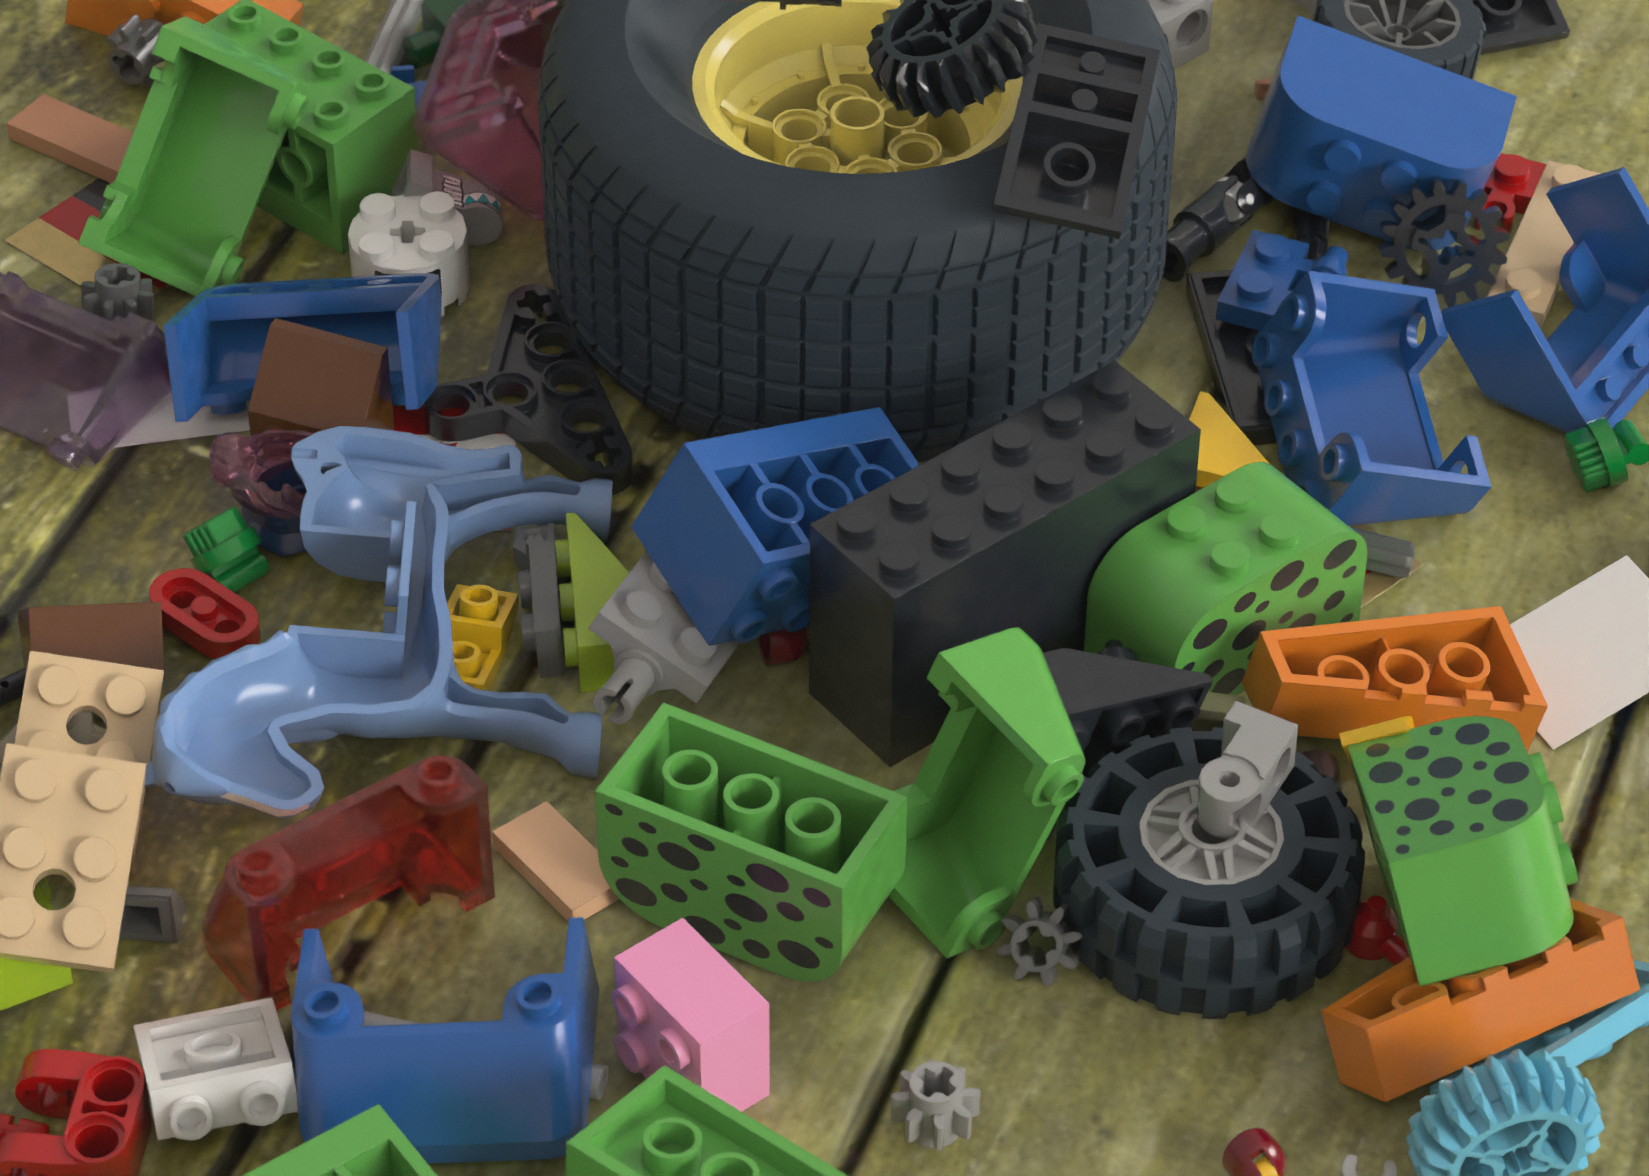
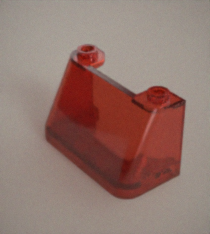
M432 756L420 760L241 849L226 864L202 917L203 941L209 956L247 1002L272 997L277 1011L291 1004L286 974L288 971L293 972L298 969L301 948L295 940L303 937L304 929H318L400 886L407 891L419 906L431 901V893H446L457 896L459 904L466 912L495 898L487 785L460 759L450 756Z

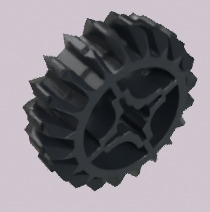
M900 0V6L897 9L886 10L882 13L884 23L876 25L871 30L873 40L867 45L866 49L869 54V64L873 70L871 75L879 91H883L886 99L893 103L896 110H908L913 117L922 116L929 111L936 119L941 117L947 110L954 109L958 114H961L965 106L978 102L984 105V98L993 92H1006L1005 82L1023 76L1022 65L1034 59L1032 48L1038 42V38L1035 32L1036 25L1032 18L1033 13L1027 0Z

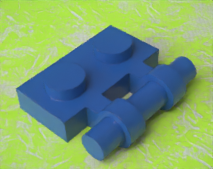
M1252 230L1217 300L1216 320L1263 331L1266 324L1282 305L1285 297L1293 291L1308 270L1347 276L1348 273L1345 265L1349 258L1348 253L1339 246H1332L1327 249L1324 256L1313 261L1308 259V243L1285 238L1278 234Z

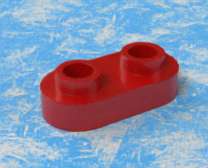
M178 568L159 575L152 582L149 589L150 602L161 601L162 627L207 657L217 659L247 644H259L261 634L256 608L205 573L191 568Z

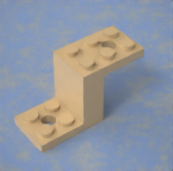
M30 651L15 743H6L0 776V958L114 974L130 870L133 871L146 791L144 789L146 765L151 760L154 725L158 715L164 670ZM81 712L95 713L104 720L107 728L106 733L96 743L89 745L77 743L67 732V724L70 719ZM56 874L66 877L75 889V896L72 902L63 909H45L36 902L33 896L36 884L48 875Z

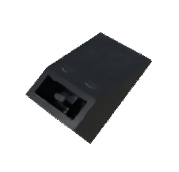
M1068 648L1043 652L1084 754L1085 765L1081 774L1085 777H1088V770L1110 752L1117 755L1123 751V747L1130 741L1149 735L1152 739L1166 735L1170 729L1191 727L1198 718L1200 708L1213 683L1212 678L1206 673Z

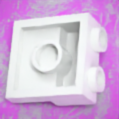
M272 997L133 1025L141 1067L145 1074L150 1111L157 1140L172 1137L181 1140H197L204 1137L211 1129L240 1123L265 1126L277 1121L281 1115L298 1112L292 1060Z

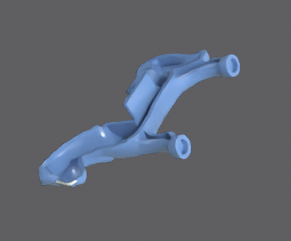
M338 426L318 431L297 442L292 447L291 460L296 474L307 490L300 514V532L304 548L319 565L337 575L359 580L386 582L384 606L397 607V612L384 611L382 633L289 625L287 633L279 630L266 642L247 644L228 655L212 660L202 670L188 674L179 687L166 695L160 702L159 716L154 725L152 760L146 765L144 789L160 786L171 795L180 796L196 803L209 805L228 804L256 809L276 818H292L302 812L313 809L321 798L324 785L319 770L290 748L288 744L318 742L332 739L339 734L367 739L435 736L507 743L517 748L558 760L572 775L596 779L602 729V716L598 712L580 711L569 713L547 694L479 690L467 685L460 678L454 664L451 619L444 592V564L456 548L478 536L519 525H547V522H554V525L563 524L566 526V513H576L601 541H607L612 503V480L593 478L584 482H576L554 475H544L526 480L521 452L514 445L470 450L442 444L408 432L369 427Z

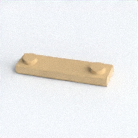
M1548 161L1506 254L1508 258L1507 263L1501 265L1495 278L1497 282L1492 285L1487 297L1517 289L1539 328L1542 329L1561 286L1559 272L1562 258L1574 244L1546 193L1553 187L1601 173L1585 170L1572 164Z

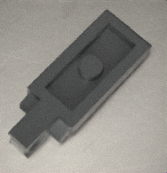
M547 522V525L516 526L513 542L515 566L523 569L518 570L522 608H533V613L521 614L524 652H537L540 678L563 676V673H566L554 522Z

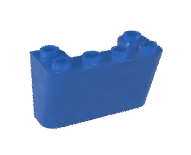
M1308 270L1293 291L1285 297L1282 305L1266 324L1263 331H1260L1254 339L1252 359L1258 368L1265 395V410L1270 415L1277 442V456L1280 464L1283 465L1285 476L1348 526L1466 514L1476 506L1491 488L1477 436L1466 435L1443 462L1419 373L1448 339L1435 289ZM1424 316L1426 330L1424 339L1419 345L1417 342V328L1421 318ZM1465 464L1468 468V474L1460 473Z

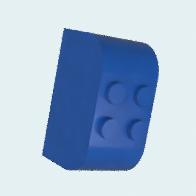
M1297 16L1264 97L1247 148L1246 163L1250 174L1257 184L1281 202L1318 216L1321 215L1326 219L1385 241H1391V236H1388L1380 229L1381 221H1396L1398 215L1390 203L1393 200H1397L1405 205L1409 204L1412 201L1409 186L1415 184L1425 194L1431 192L1432 177H1439L1445 190H1451L1455 180L1460 178L1467 184L1466 196L1468 197L1477 189H1484L1502 151L1517 96ZM1438 206L1425 210L1415 220L1421 222L1437 213ZM1467 210L1465 213L1467 219L1465 222L1464 229L1466 228L1467 223L1472 215ZM1446 230L1442 239H1425L1431 242L1435 250L1443 249L1445 246H1450L1456 242L1449 233V230Z

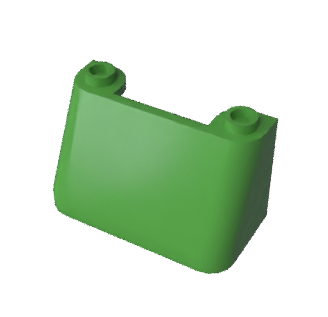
M184 16L161 27L152 54L165 59V62L163 61L152 67L149 78L154 79L117 177L105 189L103 197L107 198L101 209L99 218L93 215L88 217L78 244L122 264L133 266L140 272L197 296L208 288L236 284L245 261L244 258L237 256L287 128L296 129L304 115L309 97L301 94L303 87L301 80L212 28Z
M1019 627L1010 628L938 653L927 679L940 691L938 695L951 709L914 783L893 790L907 796L906 864L902 877L889 894V897L946 958L960 954L973 947L977 950H983L992 945L1006 929L1002 922L1012 906L1066 801L1080 789L1084 781V776L1081 773L1085 765V757L1042 650Z

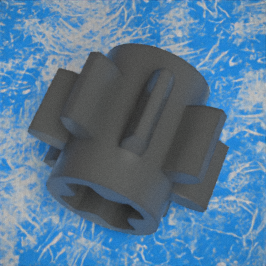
M133 15L125 24H120L106 38L109 45L115 48L109 55L110 67L122 81L132 85H138L143 82L147 88H151L154 79L149 78L152 67L164 61L163 58L152 54L161 27L164 25L162 22L155 19H145L141 22L137 15Z
M121 263L108 264L100 267L95 272V282L83 281L81 283L84 322H96L98 332L107 337L125 338L132 336L140 330L141 319L153 320L155 318L152 280H140V272L133 266Z
M1035 897L1027 903L1026 910L1029 917L1027 921L1011 913L1003 919L1002 922L1005 927L1014 933L1011 941L1003 944L997 951L1000 955L1012 954L1014 960L1019 965L1015 971V979L1020 980L1030 971L1040 972L1045 986H1050L1056 981L1057 970L1055 964L1057 962L1065 968L1072 970L1079 966L1081 960L1078 955L1070 951L1073 942L1083 937V933L1077 928H1068L1064 920L1069 907L1067 903L1061 905L1054 912L1043 911L1041 901L1038 897ZM1038 926L1042 936H1054L1056 945L1046 953V957L1042 947H1030L1028 937L1038 930Z

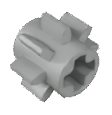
M931 1059L916 1067L913 1072L906 1070L900 1072V1091L891 1094V1120L905 1121L906 1142L916 1141L922 1146L942 1150L943 1147L956 1141L958 1137L967 1140L971 1137L972 1117L979 1115L980 1089L965 1088L966 1069L964 1067L956 1069L951 1064Z

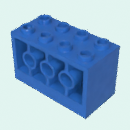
M880 407L686 442L681 446L631 527L707 645L712 646L735 640L738 643H747L762 634L785 629L788 632H796L809 626L810 524L919 466V463Z

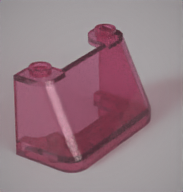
M471 0L459 7L447 22L413 118V127L429 149L534 220L543 221L538 82L548 38L566 0Z

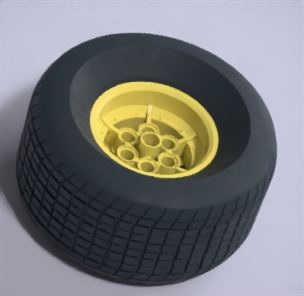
M566 0L554 23L544 52L538 82V113L547 263L559 303L571 327L596 363L622 389L644 406L675 425L706 439L880 407L917 462L929 461L1113 361L1118 362L1136 338L1152 308L1165 267L1178 97L1168 43L1148 0H1027L1036 26L1037 23L1160 50L1120 239L992 211L1027 64L1022 65L1023 76L1005 82L1006 92H993L984 98V105L978 102L965 106L961 114L951 109L936 119L929 111L922 116L913 117L908 110L897 111L893 103L886 99L883 91H879L871 75L873 70L869 64V54L866 47L873 40L871 30L876 25L884 23L882 13L886 10L897 9L900 6V0H842V7L802 4L786 5V10H780V2Z

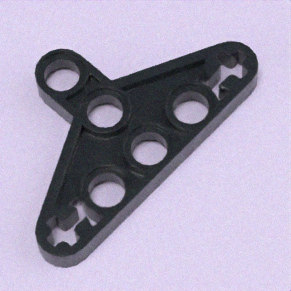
M529 284L516 288L507 299L487 374L438 385L424 402L426 430L438 440L448 442L462 441L503 432L570 480L584 482L593 478L608 479L613 482L612 495L623 492L630 486L633 479L632 449L582 342L562 310L556 291L548 286ZM533 313H536L539 318H543V322L536 324V318ZM544 346H559L566 349L558 354H545L537 351ZM567 383L579 384L584 387L576 392H562L555 389L557 385ZM509 395L520 396L525 399L521 403L509 405L496 401L502 396ZM453 407L467 411L463 415L446 417L437 413L444 408ZM579 422H595L601 425L599 429L594 431H580L572 426ZM603 453L605 467L602 462L595 461V455Z

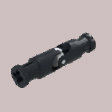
M1246 155L1223 178L1190 202L1173 219V225L1167 232L1165 267L1162 275L1166 280L1170 282L1182 280L1188 274L1191 263L1198 257L1211 255L1253 217V212L1257 208L1275 199L1263 190L1250 174L1246 163Z

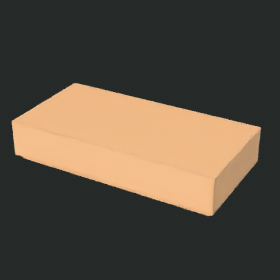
M547 801L492 831L493 848L568 922L569 918L583 917V920L619 900L602 874L598 860V850Z

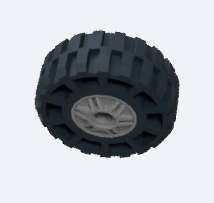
M1191 727L1170 729L1166 735L1152 739L1149 735L1130 741L1123 747L1122 752L1117 755L1110 752L1088 770V777L1084 776L1080 789L1066 801L1065 811L1058 819L1053 880L1054 908L1057 909L1064 903L1069 905L1064 920L1069 929L1077 928L1083 933V937L1073 942L1071 947L1075 951L1080 949V960L1100 980L1104 977L1113 983L1112 987L1121 995L1135 1002L1140 998L1155 1004L1158 1011L1179 1016L1181 1011L1201 1013L1204 1019L1226 1018L1228 1013L1246 1011L1247 1015H1253L1270 1010L1275 1006V1002L1284 998L1290 1002L1314 987L1315 977L1321 980L1342 959L1343 948L1352 941L1353 928L1359 909L1365 865V850L1362 847L1363 832L1357 815L1350 806L1347 807L1348 799L1329 776L1323 778L1319 774V769L1314 762L1299 752H1295L1294 767L1254 828L1249 827L1247 829L1249 825L1246 824L1245 817L1240 815L1238 820L1240 828L1243 830L1238 831L1236 836L1225 839L1204 831L1197 820L1199 776L1202 768L1208 762L1221 757L1223 728L1213 727L1212 731H1192Z

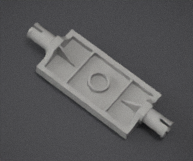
M647 551L598 612L588 628L610 643L615 661L613 674L594 695V708L603 716L613 702L617 703L618 707L609 717L608 721L620 725L631 719L634 710L646 695L654 694L656 691L676 689L697 703L740 645L736 640L712 646L707 645Z

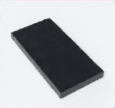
M1232 270L1187 274L1186 292L1221 408L1253 445L1277 443L1270 415L1265 410V395L1258 368L1252 359V345L1260 331L1216 320L1217 300Z

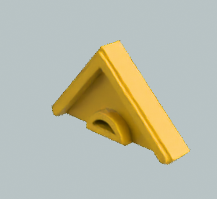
M1200 391L1189 419L1201 429L1196 486L1204 488L1249 463L1265 462L1270 464L1209 393Z

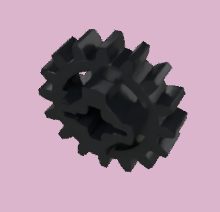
M1432 177L1431 192L1425 194L1415 184L1409 186L1412 201L1405 205L1400 201L1393 200L1390 205L1398 215L1396 221H1381L1379 226L1382 232L1391 236V241L1378 245V252L1382 257L1395 259L1384 269L1389 279H1394L1404 275L1405 277L1401 282L1403 285L1435 289V293L1442 295L1448 307L1455 306L1456 293L1462 291L1472 301L1478 299L1475 287L1478 281L1482 280L1490 285H1494L1497 282L1489 270L1491 264L1507 263L1508 258L1503 252L1496 249V244L1509 240V233L1505 228L1493 227V224L1498 222L1503 216L1498 206L1488 207L1483 210L1482 208L1488 198L1486 192L1479 188L1469 197L1466 196L1467 184L1460 178L1455 180L1451 190H1445L1439 177ZM1438 206L1437 213L1421 222L1415 220L1425 210ZM1466 210L1478 220L1482 232V240L1466 233L1464 229L1467 219L1465 216ZM1446 230H1449L1454 240L1462 246H1445L1441 255H1439L1431 242L1425 239H1442ZM1405 245L1410 246L1413 250L1420 251L1423 255L1420 266L1422 268L1421 275L1409 265L1405 255ZM1465 264L1472 265L1461 275L1449 279L1450 272Z

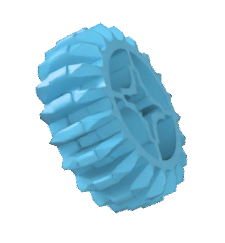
M1516 1049L1505 1059L1497 1060L1490 1054L1485 1064L1473 1069L1463 1066V1074L1454 1080H1440V1092L1420 1099L1421 1111L1408 1119L1411 1133L1406 1137L1409 1146L1408 1155L1417 1176H1569L1571 1172L1584 1170L1589 1166L1587 1155L1594 1153L1601 1147L1598 1135L1604 1129V1125L1600 1117L1601 1110L1596 1102L1597 1097L1589 1080L1583 1078L1580 1070L1571 1066L1565 1056L1551 1058L1545 1049H1542L1526 1057L1520 1049Z

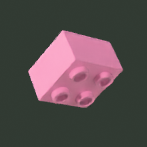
M684 918L679 919L614 957L615 990L612 992V1000L617 1016V1036L614 1038V1046L620 1060L628 1070L633 1073L640 1071L647 1079L665 1065L741 1112L770 1095L769 1003Z

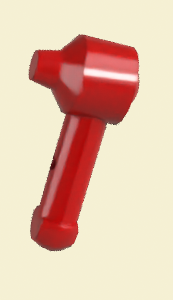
M1373 895L1368 900L1360 901L1353 928L1352 941L1346 946L1347 949L1360 959L1372 961L1385 958L1394 966L1409 957L1404 939L1397 933L1398 922L1392 906L1388 905L1386 900L1379 895Z

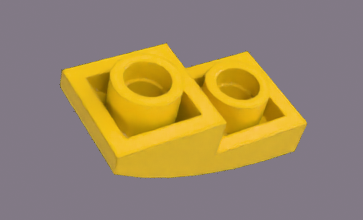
M457 584L447 602L451 619L454 664L460 678L467 685L479 690L491 691L510 638L519 605V594L495 590L487 585L467 586Z

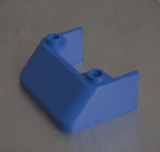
M1625 167L1556 186L1546 193L1574 242L1562 258L1559 279L1563 290L1567 293L1575 307L1547 340L1517 289L1448 307L1441 311L1447 333L1471 371L1479 388L1488 399L1565 433L1583 428L1586 422L1602 416L1607 419L1613 429L1614 425L1623 420L1649 388V209Z
M431 273L238 283L203 290L163 325L175 422H188L205 406H210L211 413L217 415L235 414L248 409L247 401L251 399L269 326L275 318L388 347L392 404L406 405V410L419 409L437 388L442 303L439 276Z
M583 917L569 918L564 973L537 974L517 982L505 997L502 1020L364 1026L365 1012L359 994L347 985L334 983L318 929H304L291 1012L299 1127L303 1142L305 1143L379 1104L427 1163L553 1159L566 1155V1142L587 1126L599 998V985Z

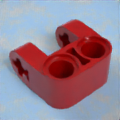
M38 1049L30 1052L23 1061L15 1087V1095L18 1102L27 1110L38 1115L68 1119L64 1136L27 1132L11 1133L3 1136L0 1140V1176H138L152 1125L145 1074L141 1066L134 1060L123 1056H105L59 1049Z

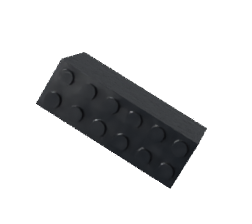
M1113 361L811 523L809 694L889 767H892L934 743L951 709L938 695L940 691L927 679L939 652L1016 627L1022 629L1041 648L1042 653L1061 648L1084 651L1088 591L1099 564L1114 544L1131 529L1196 492L1201 429L1118 362Z

